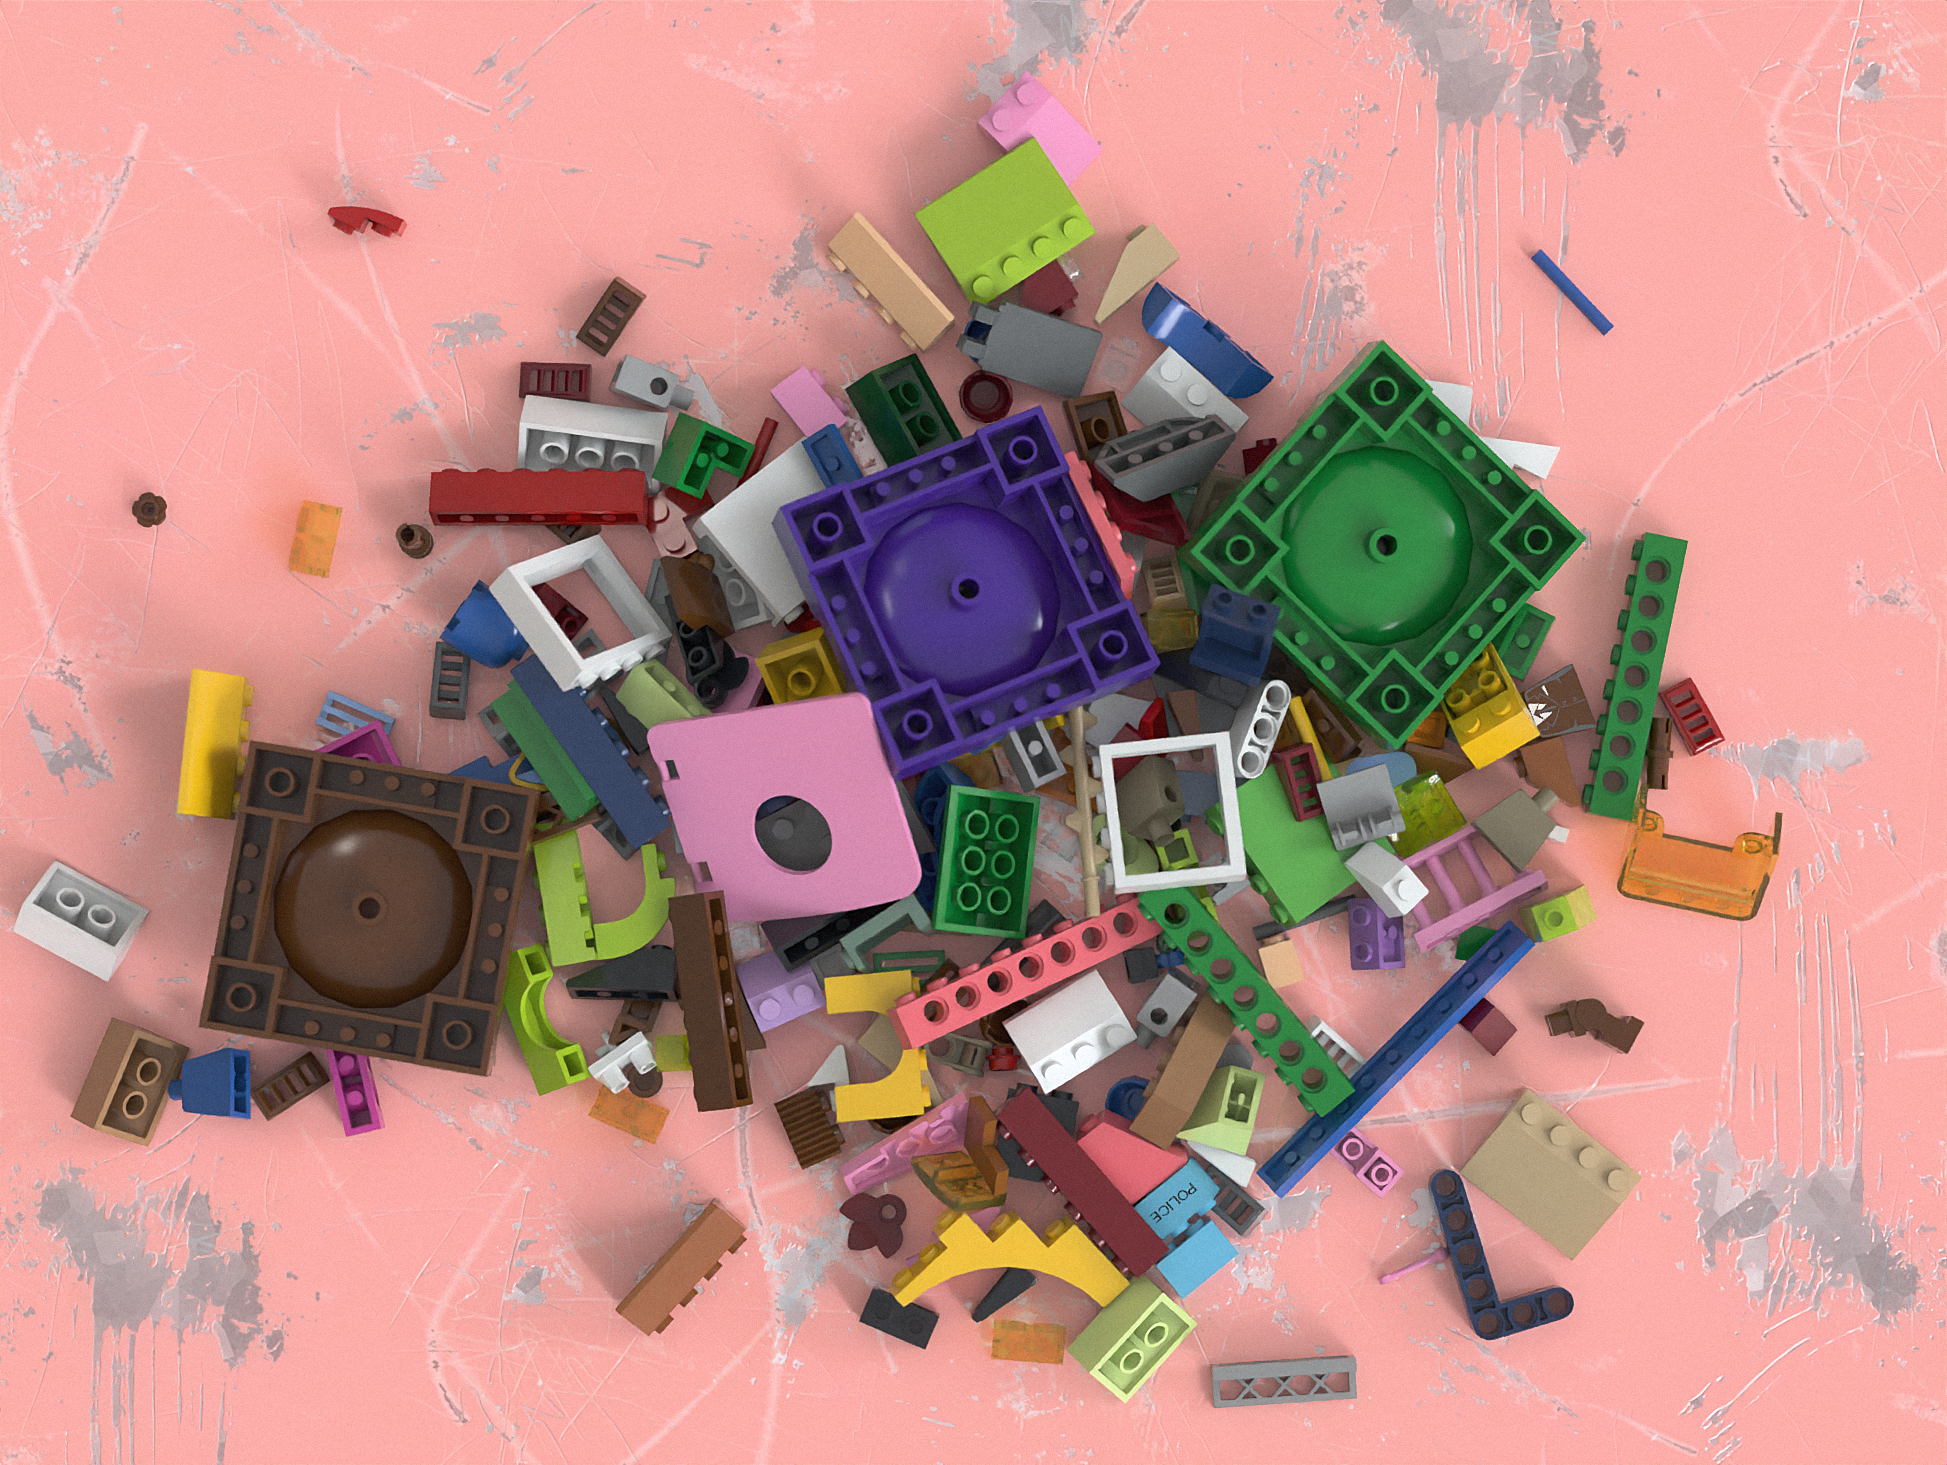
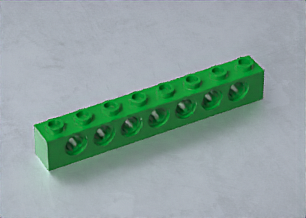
M1645 532L1642 534L1641 540L1635 539L1631 553V560L1636 561L1634 575L1628 574L1624 588V595H1628L1629 600L1627 609L1620 610L1617 622V630L1622 631L1620 644L1613 645L1610 656V665H1615L1613 678L1606 679L1602 696L1603 700H1608L1605 714H1599L1595 734L1601 735L1598 749H1592L1589 758L1588 769L1594 770L1591 784L1585 783L1581 798L1582 805H1586L1585 814L1630 822L1632 819L1688 540ZM1655 562L1662 567L1663 577L1660 581L1655 582L1647 577L1645 570L1648 563ZM1642 597H1649L1655 602L1656 611L1653 616H1645L1639 611L1638 604ZM1635 632H1642L1649 639V646L1643 652L1637 651L1632 646L1631 638ZM1628 667H1635L1641 672L1642 680L1636 687L1628 685L1624 679V673ZM1621 702H1628L1634 707L1635 715L1629 722L1621 720L1617 715V707ZM1616 736L1622 737L1627 742L1628 749L1622 757L1614 755L1610 750V742ZM1608 771L1615 772L1620 778V787L1615 792L1608 791L1603 786V777Z
M1170 865V866H1169L1167 869H1165L1163 872H1169V871H1175V870H1174L1173 867ZM1189 886L1137 892L1138 899L1140 900L1137 907L1149 922L1155 919L1164 929L1160 932V935L1173 950L1177 946L1186 955L1183 962L1195 977L1202 974L1209 983L1206 987L1208 993L1218 1004L1224 1001L1233 1011L1229 1014L1230 1019L1240 1031H1244L1246 1028L1255 1038L1251 1042L1264 1059L1270 1056L1278 1065L1274 1070L1287 1086L1291 1083L1295 1085L1301 1093L1297 1098L1309 1113L1316 1110L1322 1118L1355 1091L1353 1082ZM1174 903L1180 904L1185 909L1183 916L1176 920L1169 919L1164 914L1166 907ZM1195 931H1202L1208 936V939L1203 946L1194 947L1187 941L1189 935ZM1220 958L1226 959L1231 964L1230 969L1224 974H1216L1210 969L1213 961ZM1240 986H1248L1254 992L1248 1001L1241 1002L1234 998V991ZM1265 1013L1276 1017L1275 1024L1268 1029L1260 1028L1256 1024L1258 1017ZM1285 1041H1294L1299 1045V1049L1294 1055L1285 1056L1279 1051L1281 1044ZM1309 1068H1316L1322 1072L1321 1078L1315 1083H1307L1302 1079L1303 1073Z

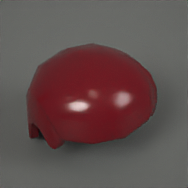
M983 369L968 375L963 380L959 390L960 406L967 416L985 424L1005 418L1014 401L1012 386L1007 378Z

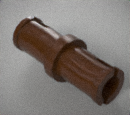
M1652 717L1649 749L1645 751V756H1648L1647 781L1645 785L1647 789L1668 790L1669 759L1673 758L1674 751L1670 750L1673 718Z

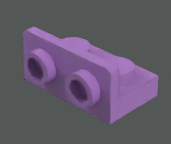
M1372 898L1349 899L1348 921L1351 969L1405 968L1403 916L1388 918Z

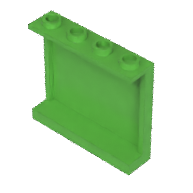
M1322 749L1333 778L1342 776ZM1299 756L1290 758L1291 764L1300 761ZM1274 763L1267 766L1258 777L1249 779L1236 789L1246 873L1249 875L1248 881L1251 883L1252 889L1257 894L1263 895L1270 905L1269 912L1278 924H1283L1286 929L1298 924L1356 881V878L1343 863L1365 843L1337 851L1325 813L1302 822H1296ZM1304 770L1294 773L1295 779L1306 775ZM1310 784L1298 787V792L1301 793L1311 789ZM1315 797L1301 801L1303 807L1317 803ZM1219 801L1206 809L1204 813L1208 817L1207 824L1214 834L1221 836L1225 841ZM1386 837L1372 840L1389 853H1395Z

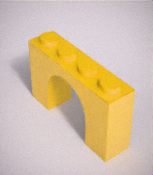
M911 970L824 978L828 1015L874 1011L889 1018L886 1010L896 1006L894 1001L896 998L913 991L916 996L920 995L919 977H912ZM917 1047L915 1049L903 1050L902 1058L897 1068L888 1077L880 1081L834 1086L837 1121L848 1122L925 1114L924 1107L931 1106L929 1085H922L921 1071L928 1070L926 1049H919Z

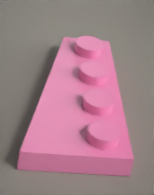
M963 1091L839 1166L851 1195H857L965 1148L964 1138L969 1104Z

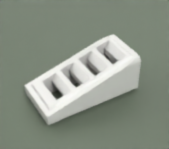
M1315 1014L1304 1024L1314 1037L1322 1030L1316 1038L1322 1047L1330 1038L1334 1040L1326 1049L1332 1058L1341 1048L1345 1050L1335 1061L1341 1069L1351 1057L1356 1059L1345 1073L1349 1079L1368 1061ZM1292 1041L1299 1048V1045Z
M1185 1140L1190 1148L1240 1186L1247 1187L1256 1165L1253 1158Z

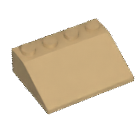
M1528 1088L1521 1090L1459 1171L1462 1176L1571 1260H1574L1622 1205L1642 1178L1639 1173Z

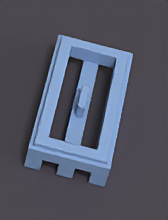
M329 690L326 696L327 699L323 703L315 723L344 736L353 731L326 720L329 713L360 727L370 724L332 707L334 700L386 722L384 730L387 736H389L395 723V718Z

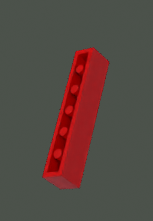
M448 468L441 472H431L428 512L434 526L647 525L649 484L645 471H639L635 468H622L619 471H603L599 468L567 471L563 468H552L548 472H533L526 468H517L512 472H497L490 468H482L477 470V472H462L458 469Z

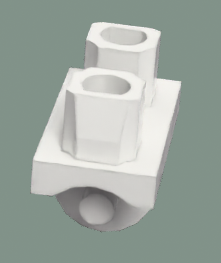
M605 1030L601 1033L605 1044L595 1050L600 1059L589 1066L588 1070L596 1080L607 1086L614 1094H617L630 1083L622 1072L625 1067L633 1063L638 1072L644 1074L657 1066L656 1059L651 1050L654 1048V1045L640 1031L625 1042L612 1046L608 1044L610 1032Z

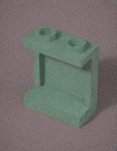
M911 893L840 939L844 947L840 954L851 970L854 969L856 972L861 971L864 974H871L875 971L866 959L865 954L914 922L919 931L928 937L939 930L931 929L932 914L927 911L920 898Z

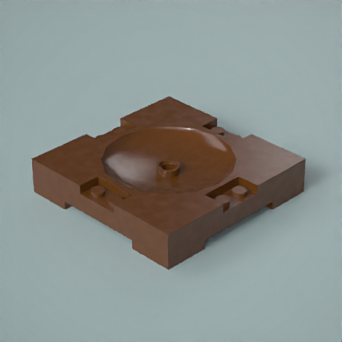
M250 740L237 810L239 812L214 955H211L199 1027L482 1077L491 1076L510 971L511 953L521 898H523L541 791ZM369 898L375 899L380 905L379 914L373 919L366 918L362 912V905Z

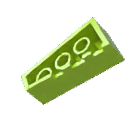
M564 819L561 824L569 821ZM555 821L536 824L535 828L541 831L552 828ZM576 829L531 847L530 855H535L537 869L532 870L534 887L536 891L541 890L543 903L538 905L541 925H546L548 940L544 941L548 961H552L553 967L598 960L593 926L594 921Z

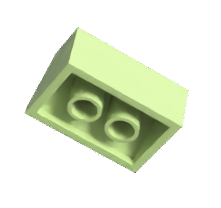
M1144 1274L1139 1278L1133 1276L1129 1280L1130 1285L1103 1308L1096 1318L1066 1349L1091 1375L1124 1403L1134 1395L1198 1325L1194 1319Z

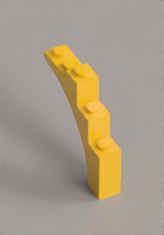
M957 1204L953 1209L948 1208L944 1210L935 1221L936 1225L932 1230L940 1240L936 1244L930 1243L923 1248L918 1255L919 1259L909 1269L907 1267L901 1269L893 1277V1284L888 1289L896 1300L905 1307L926 1290L951 1277L978 1269L1015 1267L1034 1269L1060 1277L1084 1290L1105 1308L1130 1285V1282L1068 1215L1062 1220L1057 1219L1053 1221L1045 1230L1046 1235L1040 1239L1012 1209L1008 1214L1004 1213L998 1216L992 1222L991 1230L986 1234Z

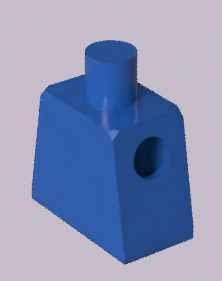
M224 1048L185 1060L182 1064V1079H173L169 1082L168 1093L173 1101L182 1100V1109L187 1113L244 1120L251 1119L250 1051Z

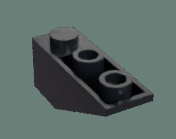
M668 594L664 599L690 682L694 684L723 667L724 639L707 624L695 631L677 616L671 595Z

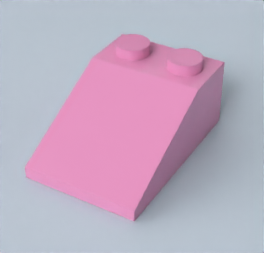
M1028 71L977 122V129L1004 154L1034 136L1068 187L1103 151V148L1063 105Z

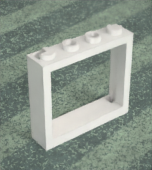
M599 534L507 567L488 588L563 692L579 685L584 689L599 677L602 680H606L622 668L625 671H629L642 660L646 659L649 661L654 659L657 655L664 653L665 649L663 646L673 636ZM581 568L586 570L635 637L633 641L584 660L531 589L532 586Z
M1229 732L1099 745L1098 756L1092 757L1094 778H1101L1102 792H1096L1098 814L1105 813L1106 827L1100 828L1102 849H1109L1111 863H1105L1104 867L1107 885L1113 884L1114 894L1242 881L1245 879L1247 873ZM1213 748L1228 865L1125 876L1111 758Z

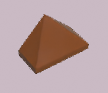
M1409 742L1403 746L1402 751L1409 754L1415 761L1416 775L1427 794L1475 768L1469 758Z

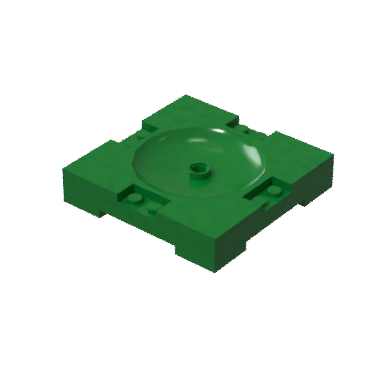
M1382 339L1369 342L1360 350L1296 421L1297 424L1255 471L1248 474L1177 554L1208 584H1215L1280 607L1281 610L1273 642L1307 674L1306 677L1381 749L1398 750L1445 697L1443 694L1533 593L1540 591L1587 538L1537 489H1531L1432 393L1434 389ZM1381 536L1385 537L1389 544L1388 551L1384 555L1379 553L1376 546Z

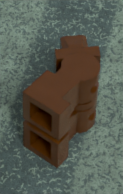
M1594 998L1579 1001L1570 1000L1560 1003L1562 1011L1544 1016L1550 1036L1569 1032L1570 1038H1576L1586 1035L1587 1031L1593 1030L1598 1033L1595 1038L1596 1041L1620 1054L1629 1053L1645 1023L1634 1016H1625L1622 1021L1609 1014L1605 1005Z

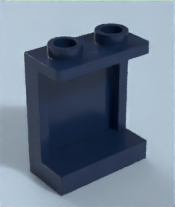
M1212 584L1201 608L1203 618L1198 640L1191 653L1189 664L1257 687L1269 661L1281 608Z

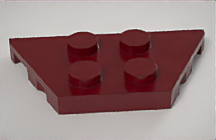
M1095 462L1090 466L1091 480L1096 490L1101 492L1107 506V511L1119 530L1182 548L1192 537L1170 493L1143 502L1114 486L1095 468Z

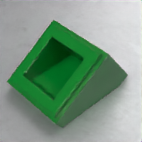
M1472 926L1459 934L1454 959L1468 961L1498 930Z

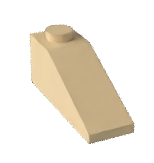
M1154 222L1147 228L1141 224L1126 237L1130 242L1125 246L1093 323L1097 327H1100L1180 260L1181 254Z
M880 1014L857 1043L893 1072L900 1063L903 1048L890 1018ZM929 1068L928 1070L921 1071L922 1085H929L931 1104L937 1107L944 1103Z

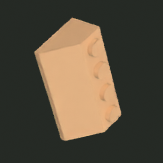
M859 211L852 216L827 244L828 250L831 252L827 258L841 273L847 269L855 278L851 283L864 299L870 295L879 306L875 311L888 325L893 322L896 323L903 331L899 337L911 351L914 352L918 348L924 354L955 326L953 314Z

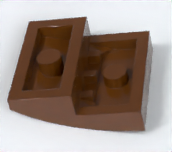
M662 557L660 563L677 616L694 631L707 624L723 639L736 633L718 576L695 562L678 557Z

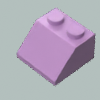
M772 950L734 967L761 1033L827 1005L825 995L820 988L809 961L787 972L775 951Z

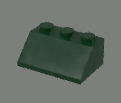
M916 353L870 371L845 389L888 468L963 439Z

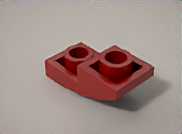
M332 207L327 213L334 220L332 226L349 235H352L354 230L363 234L368 223L371 222L373 223L371 227L373 231L388 238L391 237L392 233L401 237L407 226L404 219L365 207Z

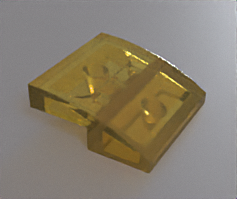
M962 1151L913 1156L910 1164L922 1183L938 1200L955 1212L1004 1206L1008 1192L993 1196L972 1158Z

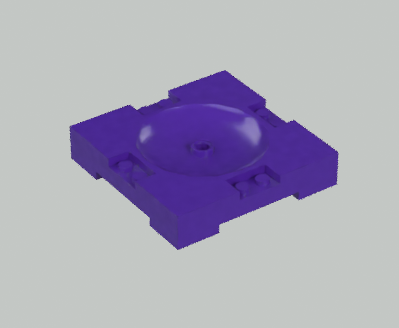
M1041 405L980 428L971 436L848 484L844 481L780 506L771 523L815 621L819 619L847 680L845 687L848 693L863 694L871 704L894 782L983 747L991 740L1050 716L1054 718L1147 680L1161 664L1131 599L1126 600L1068 476L1070 467ZM958 588H968L973 593L974 598L966 599L962 597Z

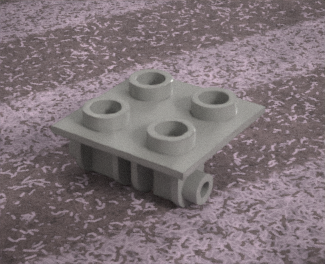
M1385 763L1316 784L1337 851L1406 830Z

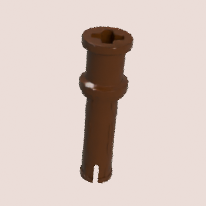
M404 523L396 531V539L399 542L400 548L411 558H424L433 550L434 539L431 533L423 526L417 524L407 525V523Z

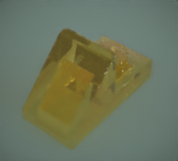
M1149 609L1146 612L1147 616L1140 617L1156 653L1194 647L1198 640L1197 615L1194 609Z

